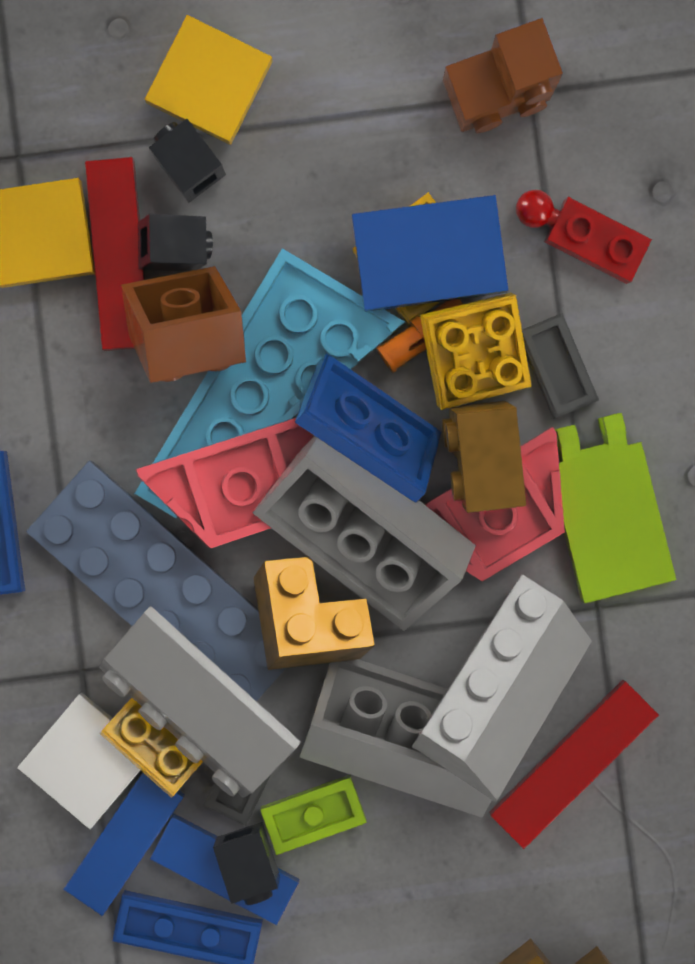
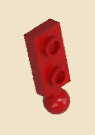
M535 189L522 194L516 204V214L522 224L530 228H539L544 225L550 227L544 240L545 243L626 284L632 282L652 241L647 236L570 197L563 201L558 210L554 208L553 201L547 193Z

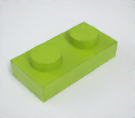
M351 774L261 806L260 809L276 855L367 823Z

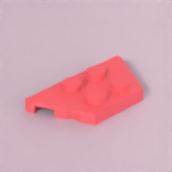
M296 418L138 468L136 473L208 548H214L271 529L270 526L255 516L253 512L295 456L313 438V434L296 424Z
M553 427L520 446L526 506L467 513L462 506V500H453L452 488L424 504L476 545L466 572L482 582L565 533L557 433Z

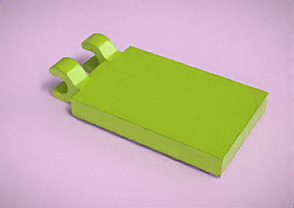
M622 413L598 418L604 444L580 450V442L575 424L554 429L557 433L558 455L560 459L559 470L565 528L564 535L581 602L584 604L677 580L642 442L627 445L626 427Z

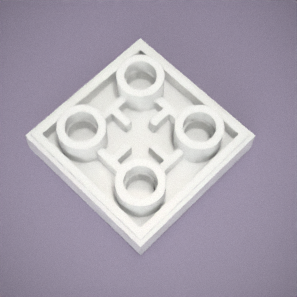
M82 692L17 768L87 828L91 829L139 773L140 769L99 734L112 720V717Z

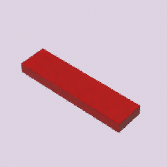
M133 157L85 161L102 350L135 349L128 333L121 287L122 284L145 280V270H139L138 222L140 221L135 161Z
M622 680L489 811L490 816L525 849L659 714L625 680Z

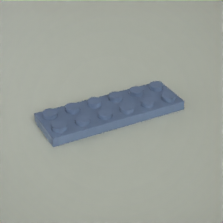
M89 460L27 529L26 532L131 626L152 606L255 701L265 693L286 669L268 670L258 608L93 461Z

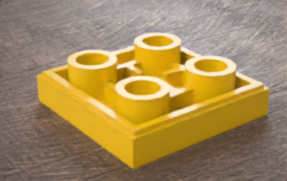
M186 15L144 100L148 105L180 121L188 119L193 127L231 145L273 59L272 56Z
M79 178L0 189L1 288L95 274L82 181Z
M510 292L420 315L436 402L441 410L532 387L515 294Z
M131 697L99 734L172 798L203 761L200 759L198 763H194L185 757L175 746L179 739L165 727L157 730L151 726L138 711L142 706Z

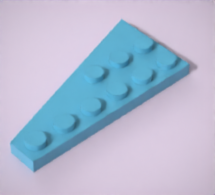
M282 248L242 314L246 362L231 365L222 371L208 370L152 464L294 419L298 415L317 363L326 353L349 369H352L403 326L405 321L385 309L365 312L363 296ZM143 481L140 483L134 494L174 518H178Z

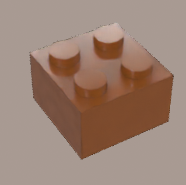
M215 266L121 285L129 337L150 383L175 381L185 375L208 370L222 371L231 365L246 362L241 309Z

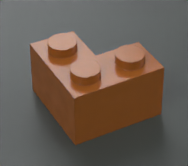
M540 18L496 34L491 50L446 66L443 83L461 132L474 128L476 133H483L503 123L501 118L517 112H519L520 117H527L547 107L546 102L550 101L563 72L544 20Z

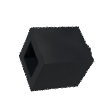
M185 119L179 125L176 122H172L163 127L154 136L155 143L149 147L156 161L188 203L226 175L221 162L188 119Z
M149 213L138 222L139 270L188 272L198 270L207 265V259L211 258L213 237L211 231H206V216Z
M263 822L216 838L213 849L231 904L244 900L245 905H253L272 897V890L278 889L280 874Z

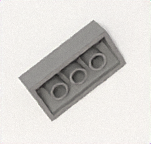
M313 436L295 456L253 512L255 516L362 599H367L368 604L403 631L462 581L476 546L421 501L413 502L316 436Z
M521 574L412 745L413 748L495 802L498 800L592 642L566 603Z
M152 606L142 614L99 666L105 673L102 679L111 690L121 697L128 693L142 706L138 710L140 715L157 730H161L163 727L169 730L179 739L175 743L178 750L194 763H198L201 759L215 772L212 780L230 796L234 797L236 793L241 797L252 794L301 743L299 739Z
M359 659L329 663L299 758L479 817L484 816L492 799L412 747L448 690L447 688Z

